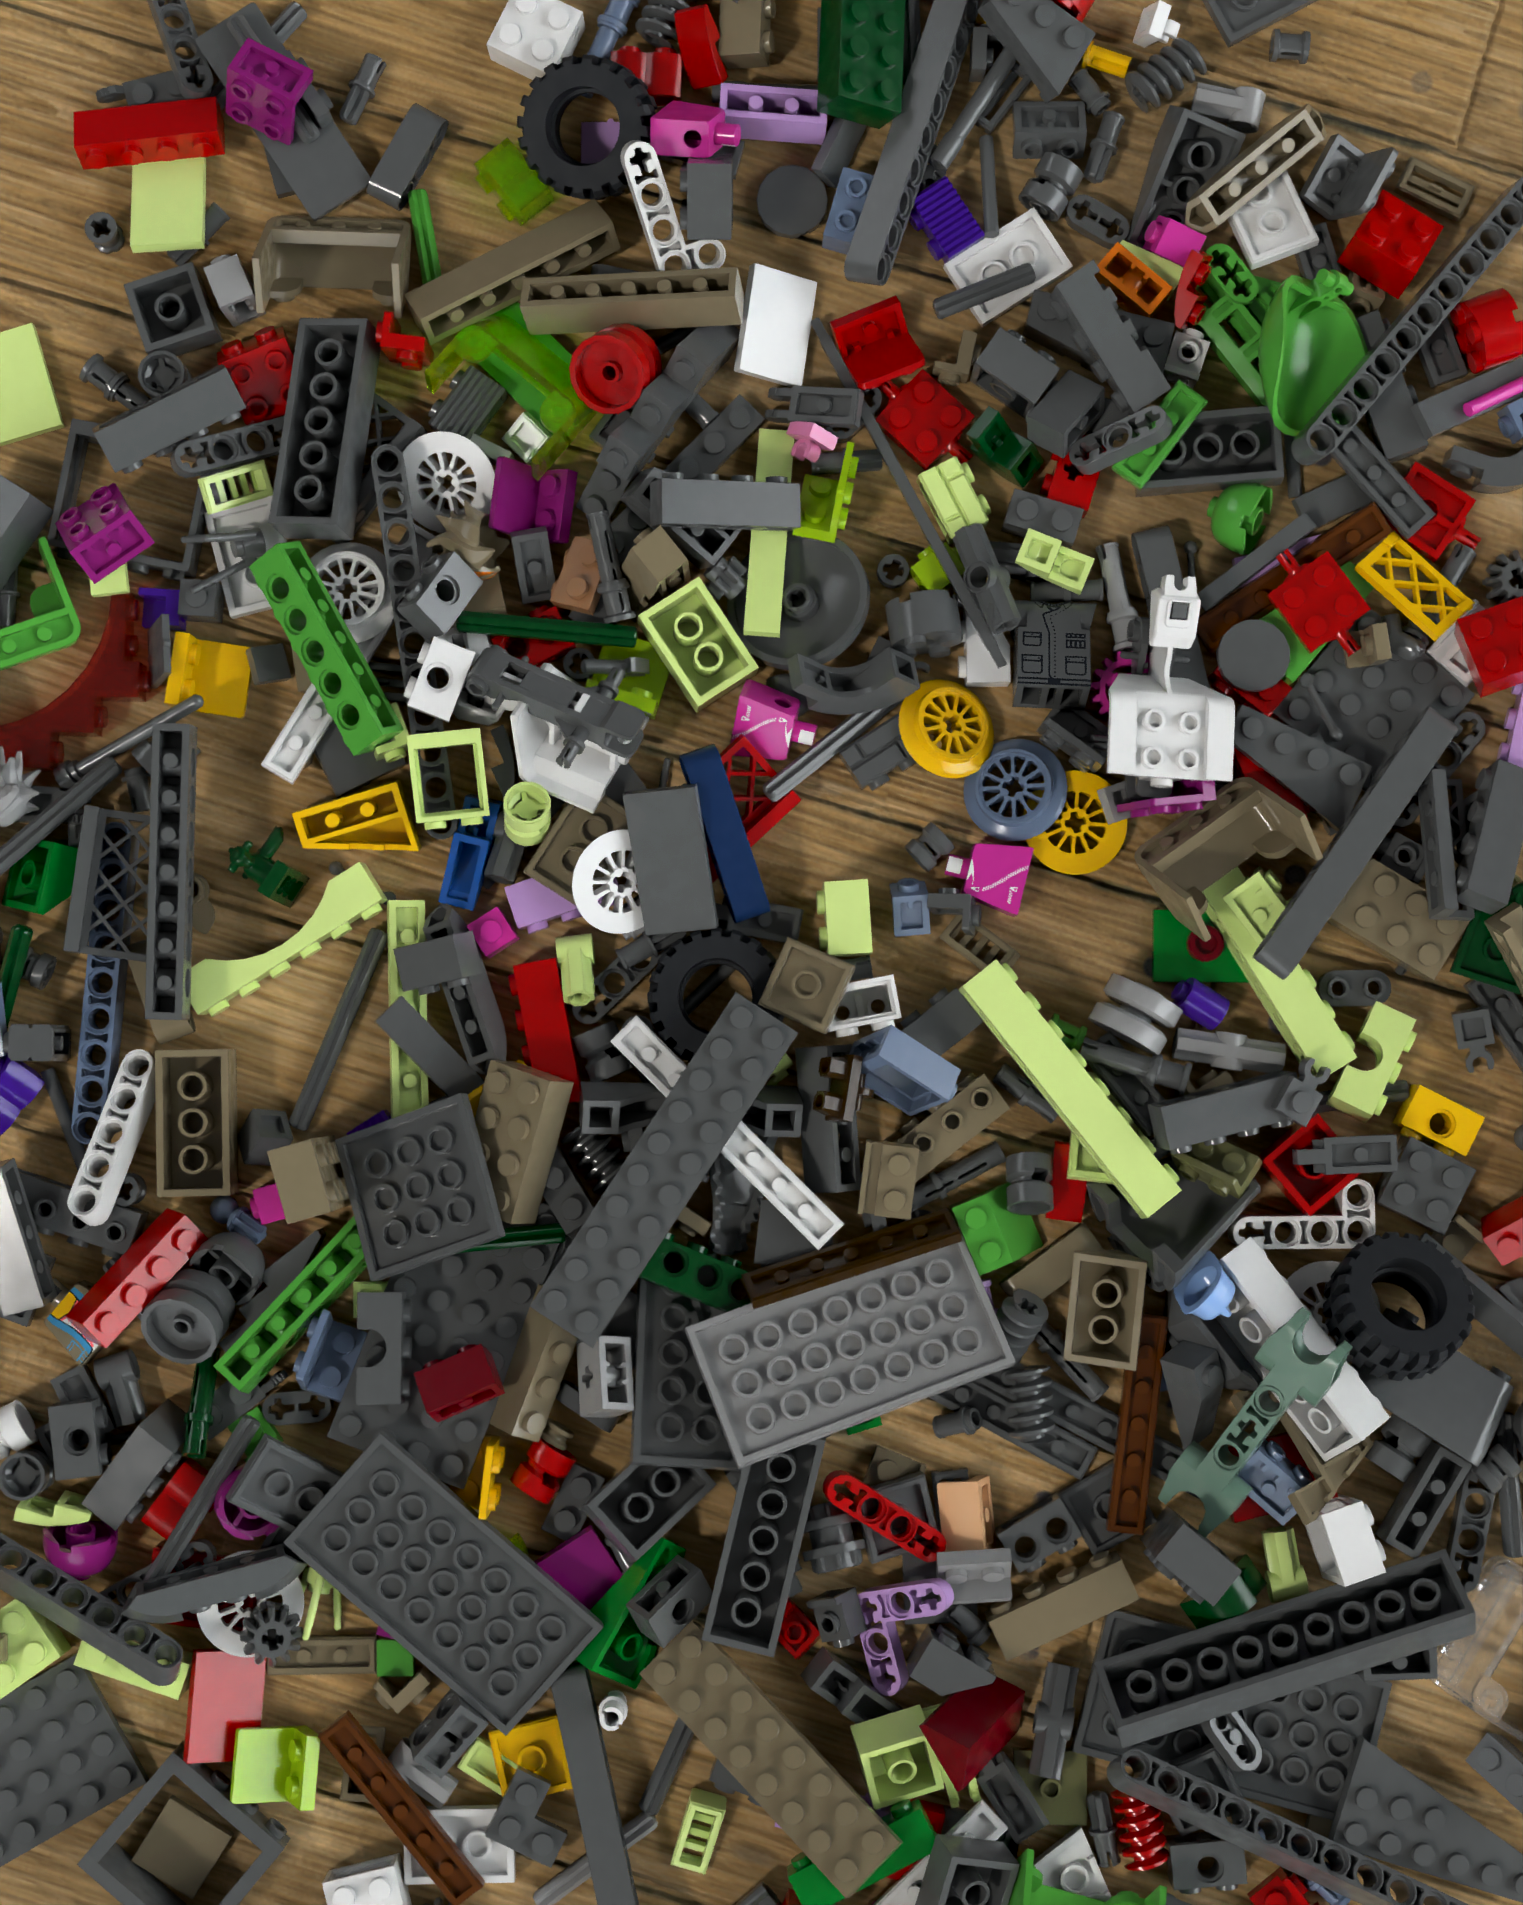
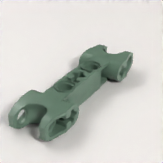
M1304 1307L1299 1309L1285 1325L1269 1336L1255 1355L1254 1359L1270 1372L1212 1449L1208 1452L1194 1440L1169 1470L1158 1499L1166 1505L1179 1492L1189 1491L1197 1495L1205 1508V1515L1197 1532L1204 1538L1219 1524L1227 1520L1253 1490L1250 1485L1237 1475L1297 1396L1300 1395L1315 1407L1339 1378L1342 1367L1353 1348L1352 1345L1344 1340L1328 1355H1318L1310 1351L1304 1344L1302 1333L1311 1313ZM1268 1390L1277 1394L1280 1403L1270 1399ZM1254 1421L1256 1424L1254 1431L1250 1434L1244 1431ZM1228 1445H1232L1237 1449L1239 1457L1229 1451Z

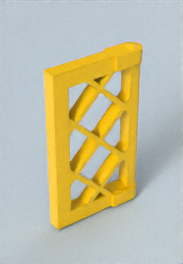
M1395 531L1389 534L1354 568L1359 575L1434 642L1456 623L1457 619H1460L1467 611H1470L1475 604L1472 599L1463 594L1401 539ZM1394 547L1407 559L1391 558L1390 550ZM1374 564L1385 565L1386 579L1372 568ZM1392 566L1409 567L1411 581L1394 580ZM1416 568L1434 583L1418 582ZM1396 588L1412 589L1413 603ZM1419 590L1436 591L1438 605L1421 604ZM1443 592L1458 605L1456 607L1445 606ZM1423 612L1439 613L1440 622L1436 625Z

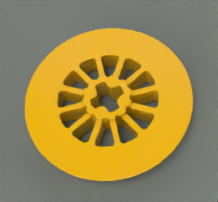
M929 680L921 683L920 688L907 696L902 702L899 711L901 739L911 757L925 770L945 778H962L977 772L990 757L994 745L992 720L982 701L968 688L949 680ZM958 704L962 706V710L959 713L957 712ZM968 712L971 718L964 719L963 715ZM946 721H950V722L952 723V725H951V730H952V732H951V733H949V732L946 730V728H947V724L945 723ZM924 723L929 724V725H931V726H930V727H925V726H924ZM973 725L975 729L969 728L967 726ZM929 734L935 735L933 741L929 738ZM939 741L942 743L941 749L937 746Z
M1079 770L1065 771L1067 793L1074 794L1073 809L1070 808L1066 800L1064 805L1065 812L1062 811L1059 815L1061 819H1057L1053 823L1060 825V828L1049 833L1044 831L1033 838L1026 839L1029 847L1034 848L1033 854L1050 869L1070 875L1087 874L1104 867L1117 855L1126 837L1127 819L1108 825L1097 794V790L1111 786L1105 779L1090 772L1084 773ZM1035 790L1032 794L1042 798L1044 790ZM1079 793L1089 797L1082 809L1078 807ZM1028 799L1026 804L1030 810H1034L1039 803ZM1094 800L1100 809L1086 814L1087 808ZM1071 813H1075L1077 819H1083L1084 824L1079 827L1078 833H1074L1072 827L1065 826V822L1070 819ZM1102 813L1105 823L1091 822L1089 818ZM1089 827L1104 828L1102 838L1090 831ZM1063 832L1062 838L1054 846L1048 837ZM1084 834L1097 842L1093 849H1089ZM1067 837H1070V853L1060 850ZM1076 837L1079 839L1084 853H1075Z

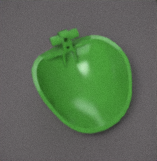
M1320 269L1316 278L1312 280L1297 275L1288 277L1270 301L1262 322L1258 356L1264 398L1274 425L1286 435L1296 437L1368 352L1361 328L1353 312L1344 301L1337 297L1340 294L1343 296L1351 295L1354 285L1348 281V277L1337 270ZM1353 388L1355 395L1361 398L1359 392ZM1332 413L1333 420L1339 424L1338 418Z

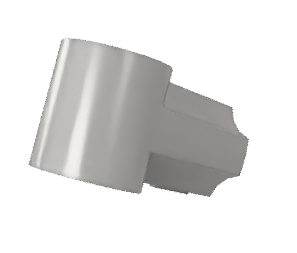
M1198 82L1191 111L1211 120L1227 123V127L1241 133H1256L1259 130L1266 94L1254 87L1241 86L1233 90Z
M407 1737L401 1739L388 1757L390 1763L410 1788L438 1809L444 1805L459 1782L448 1772L442 1778H439L415 1762L412 1758L410 1741Z

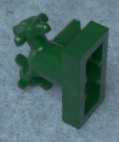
M275 826L263 846L256 853H249L253 843L248 840L242 846L229 848L231 864L228 870L231 873H235L238 867L243 866L244 872L242 877L244 879L250 878L260 885L257 891L291 908L310 879L291 866L279 860L276 862L272 860V857L284 840L282 827Z

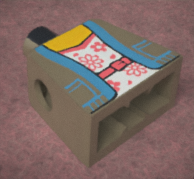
M54 1278L53 1282L58 1296L49 1302L55 1308L45 1319L44 1323L77 1364L82 1367L91 1363L103 1347L89 1341L65 1316L94 1285L83 1280L77 1282L69 1290Z

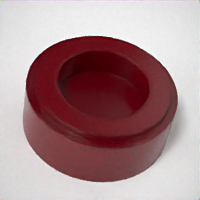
M1206 925L1211 939L1207 942H1204L1192 931L1190 932L1186 940V948L1193 959L1200 962H1209L1220 956L1224 948V939L1220 931L1215 927Z

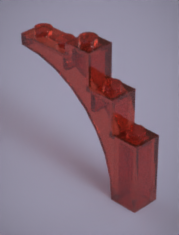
M130 592L127 594L111 595L109 617L100 644L87 667L64 693L35 713L19 721L0 726V746H3L5 763H7L9 757H13L16 760L17 751H22L23 771L40 769L41 772H53L54 767L64 760V745L62 741H59V736L102 737L103 728H106L108 725V709L106 706H103V701L146 702V693H150L152 690L151 672L147 671L146 665L139 661H133V657H137L139 652L138 636L134 635V621H138L140 616L139 601L135 599L134 594Z

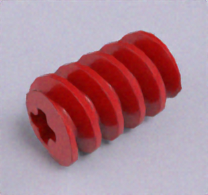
M1119 1790L1112 1791V1798L1123 1800V1803L1113 1807L1114 1812L1125 1814V1817L1118 1820L1116 1825L1119 1828H1128V1832L1119 1836V1841L1131 1844L1130 1847L1121 1851L1122 1856L1133 1858L1134 1860L1124 1865L1125 1869L1145 1871L1165 1863L1170 1856L1168 1850L1164 1848L1167 1842L1166 1837L1161 1833L1164 1824L1158 1818L1161 1810Z

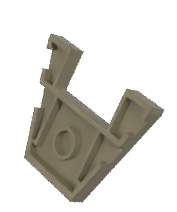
M1268 1390V1395L1270 1399L1276 1403H1280L1274 1396V1394ZM1240 1391L1230 1397L1238 1413L1254 1392ZM1286 1411L1280 1421L1315 1478L1313 1482L1287 1496L1305 1526L1318 1518L1319 1512L1325 1504L1331 1501L1342 1482L1351 1475L1374 1444L1368 1436L1360 1443L1325 1462Z

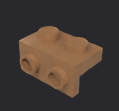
M575 536L571 547L564 554V565L560 576L552 585L550 601L561 614L569 615L572 610L593 616L601 596L597 592L598 584L601 583L593 543L592 539Z

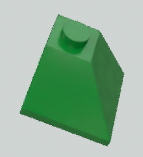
M42 840L10 867L1 905L44 915L70 897L78 848Z

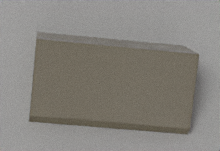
M1117 1249L1074 1252L1063 1360L1132 1371L1137 1370L1148 1261Z

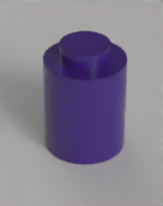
M1193 977L1186 981H1179L1171 994V998L1174 999L1173 1003L1183 1010L1184 1015L1208 1030L1215 1029L1221 1023L1230 1005L1229 999Z

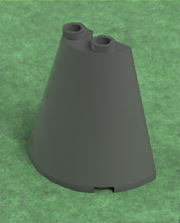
M1171 1156L1158 1160L1162 1166L1167 1163L1176 1172L1180 1179L1177 1185L1182 1191L1149 1218L1144 1219L1140 1218L1115 1185L1088 1182L1086 1185L1098 1222L1104 1219L1106 1221V1230L1111 1234L1107 1239L1113 1249L1148 1261L1146 1285L1158 1292H1162L1165 1289L1169 1292L1181 1283L1256 1195L1261 1192L1260 1185L1255 1178H1253L1240 1199L1229 1194L1227 1197H1222L1210 1190L1207 1186L1208 1184L1198 1179L1195 1182H1191L1180 1176L1176 1171L1177 1167Z

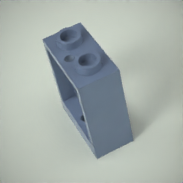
M893 1025L863 1037L852 1045L849 1055L854 1054L863 1057L861 1074H866L864 1087L874 1090L876 1095L909 1116L950 1101L957 1091L958 1084L956 1081L961 1069Z

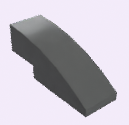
M823 1646L800 1674L811 1690L835 1705L841 1714L856 1724L903 1710L889 1696H884L877 1691L872 1682Z

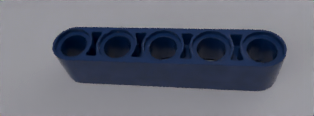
M713 743L679 755V762L686 784H697L706 843L733 921L736 924L770 912L768 898L715 744Z

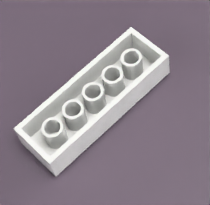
M1249 1237L1219 1260L1223 1271L1235 1285V1293L1229 1304L1232 1315L1228 1318L1220 1314L1216 1319L1261 1379L1264 1380L1270 1371L1254 1359L1259 1349L1268 1337L1285 1325L1299 1309L1304 1307L1310 1313L1311 1311L1296 1296L1286 1278L1276 1270L1267 1258L1265 1251L1256 1244L1252 1237ZM1311 1313L1302 1333L1304 1344L1310 1351L1318 1355H1328L1336 1349L1335 1342L1326 1335ZM1345 1361L1339 1378L1315 1407L1298 1395L1287 1410V1413L1325 1462L1363 1441L1390 1418L1383 1409L1379 1399L1369 1391L1359 1378L1356 1369L1349 1365L1347 1361ZM1271 1391V1392L1274 1394V1396L1277 1398V1400L1280 1402L1279 1397L1277 1396V1394L1274 1393L1273 1391Z

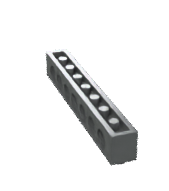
M152 723L145 1019H190L198 727L191 724Z

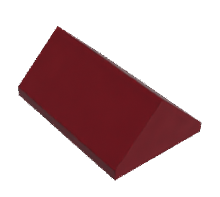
M997 1676L992 1684L952 1693L919 1726L957 1791L963 1790L1019 1730L1025 1691Z

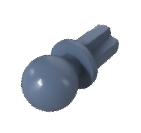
M218 1196L212 1201L210 1205L211 1217L217 1223L227 1224L229 1232L244 1235L254 1241L255 1244H259L266 1238L267 1227L261 1225V1222L251 1216L250 1210L247 1207L239 1208L237 1201L233 1197Z

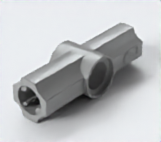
M1176 1028L1172 1043V1058L1195 1063L1210 1064V1067L1233 1071L1246 1069L1273 1073L1282 1070L1284 1067L1286 1044L1249 1039L1247 1035L1223 1031L1210 1033Z

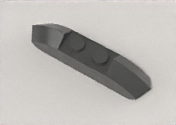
M441 903L426 918L423 927L427 941L469 931L467 924L452 907ZM476 943L483 973L469 976L470 984L450 989L447 982L441 983L469 1067L478 1074L487 1075L491 1060L506 1061L507 1039L502 1016Z
M282 1543L137 1582L129 1593L121 1614L141 1622L173 1623L183 1621L182 1613L184 1612L201 1613L210 1609L213 1604L224 1601L227 1603H238L245 1600L250 1594L255 1593L256 1599L260 1600L277 1593L289 1585L305 1569L307 1563Z

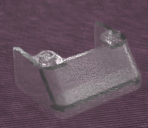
M1494 1556L1483 1565L1477 1586L1472 1591L1467 1592L1476 1614V1634L1437 1646L1438 1677L1437 1679L1430 1680L1478 1715L1523 1742V1731L1517 1725L1502 1717L1509 1703L1507 1691L1501 1684L1491 1679L1492 1674L1523 1624V1567L1505 1556Z

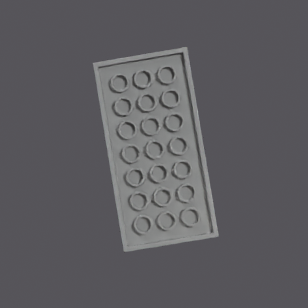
M963 1236L961 1242L757 1309H753L750 1303L685 1327L686 1335L738 1469L1011 1367L1016 1363Z

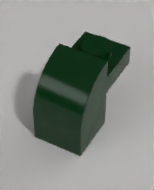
M990 406L975 420L970 430L966 433L973 443L970 446L973 453L1001 477L1022 489L1045 462L1033 442L1013 432L999 411Z
M1247 1554L1238 1556L1233 1560L1242 1572L1214 1607L1205 1599L1199 1604L1189 1595L1180 1603V1606L1196 1629L1243 1615L1258 1602L1255 1597L1267 1585V1582Z

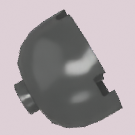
M222 1232L209 1237L201 1244L190 1260V1266L193 1264L195 1270L204 1271L218 1278L229 1289L234 1301H236L235 1305L249 1302L263 1282L265 1258L262 1251L254 1241L236 1232Z

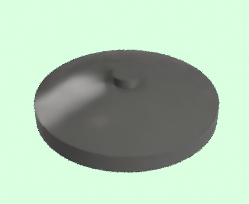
M793 530L787 532L780 638L743 635L747 584L732 600L727 599L729 622L755 659L777 669L789 670L787 660L798 653L816 662L825 664L844 652L859 635L870 607L869 581L858 557L849 546L838 538L835 539V543L792 535ZM749 554L741 562L747 569L743 574L746 579H748Z

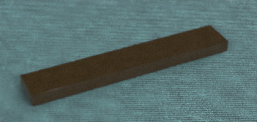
M944 1208L741 1274L752 1307L757 1309L961 1242L962 1236L949 1208Z

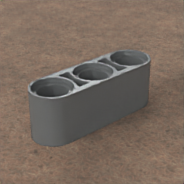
M417 103L413 104L373 172L367 186V194L401 211L408 202V192L415 190L447 132L449 121Z

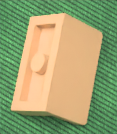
M976 1475L966 1481L939 1482L937 1484L941 1534L946 1540L945 1552L996 1549L990 1476Z

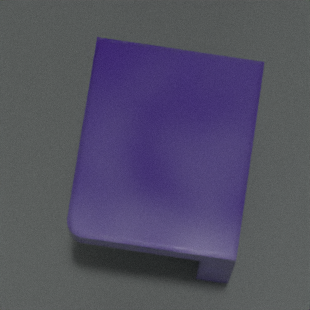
M139 587L138 595L144 599L142 626L145 629H150L161 614H169L170 631L186 632L187 621L178 615L180 590Z

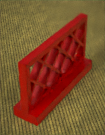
M740 734L720 753V757L729 784L731 776H748L747 795L733 796L735 801H746L745 814L741 817L750 847H752L790 812L801 799L793 790L789 791L777 802H772L766 795H754L755 776H769L772 778L777 773L747 738ZM744 747L750 754L749 770L731 769L732 756ZM756 762L763 770H756ZM707 846L712 883H714L718 876Z

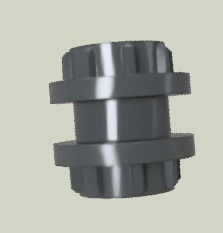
M831 1502L810 1506L804 1534L809 1533L812 1550L802 1552L804 1562L811 1561L812 1570L817 1574L860 1565L863 1561L861 1550L867 1548L865 1539L854 1540L851 1523L859 1522V1520L839 1509Z

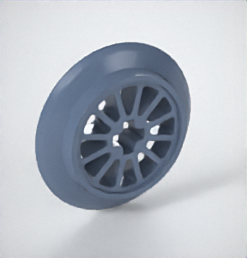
M1026 739L1004 740L993 745L990 757L977 772L966 776L963 791L965 806L973 822L988 835L1006 841L1030 839L1047 830L1061 814L1067 798L1066 774L1058 758L1043 745ZM1018 759L1025 760L1019 773H1017L1016 761ZM1011 760L1010 774L1006 773L1002 762ZM1031 764L1038 768L1025 776ZM995 767H999L1004 777L999 778L990 774V772ZM1043 775L1044 783L1030 784V782ZM987 779H990L999 785L985 787V782ZM1014 780H1018L1019 785L1024 789L1022 792H1016L1015 797H1011L1009 791L1005 788L1007 785H1013ZM1035 790H1044L1042 798L1030 792ZM986 793H999L990 800H985L984 795ZM1031 799L1039 804L1034 810H1030L1025 800ZM1004 800L997 813L991 810V807ZM1021 803L1026 809L1027 814L1018 817V804ZM1012 804V817H1004L1007 808Z

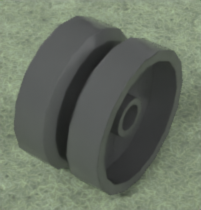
M179 1270L145 1308L141 1316V1332L148 1345L164 1358L186 1365L201 1363L212 1356L221 1338L231 1325L236 1315L235 1301L229 1289L218 1278L200 1270Z

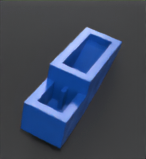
M472 793L466 795L462 809L480 808L478 795ZM488 798L490 816H483V824L461 826L460 819L458 829L453 835L438 902L471 911L475 910L485 879V868L495 841L493 839L495 824L501 809H504V802Z

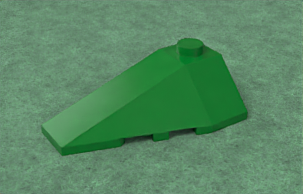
M661 1537L590 1609L602 1621L604 1627L576 1657L578 1662L595 1673L636 1690L643 1678L640 1673L653 1660L657 1645L640 1632L626 1604L677 1554L684 1558L685 1548Z

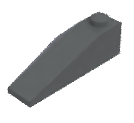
M1170 105L1155 139L1126 241L1143 249L1146 242L1144 239L1145 232L1150 223L1157 219L1158 215L1171 218L1184 225L1186 206L1189 199L1203 184L1238 156L1246 134L1186 108Z

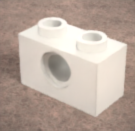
M435 636L431 644L424 642L417 662L423 664L418 678L410 677L403 695L409 698L407 706L449 723L475 657V652ZM436 668L443 669L449 676L447 685L440 689L431 687L427 681L429 672Z

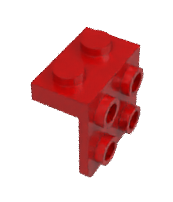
M896 295L829 322L837 350L860 390L877 388L883 382L901 375H909L926 364L923 353L908 332L901 303Z
M274 326L262 328L254 333V338L241 342L240 339L230 341L221 347L222 351L217 352L218 365L223 364L226 367L246 408L240 410V413L247 426L271 420L285 414L294 356L283 326L276 329Z

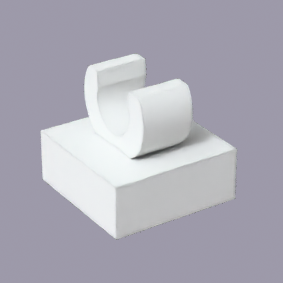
M1158 0L1144 8L1133 43L1145 48L1157 41L1166 44L1169 37L1176 39L1180 24L1168 19L1172 6Z

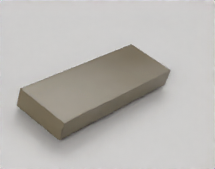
M310 1635L307 1641L300 1637L297 1639L301 1645L300 1650H288L291 1658L289 1662L283 1661L281 1656L276 1657V1666L270 1667L269 1659L267 1658V1675L377 1674L378 1635Z

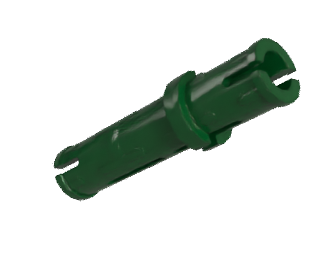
M216 1348L211 1357L201 1363H196L189 1411L184 1416V1423L187 1425L182 1456H188L187 1458L203 1459L206 1457L209 1428L213 1426L214 1417L211 1413L217 1369L213 1365L219 1360L220 1348Z

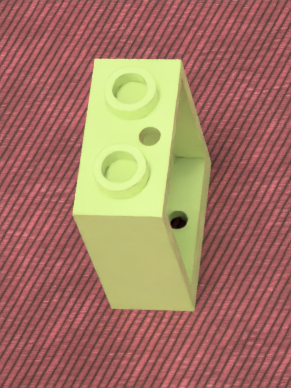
M480 728L406 735L416 823H424L425 830L447 828L446 820L461 819V826L483 824V816H490ZM473 744L480 808L425 813L418 750Z

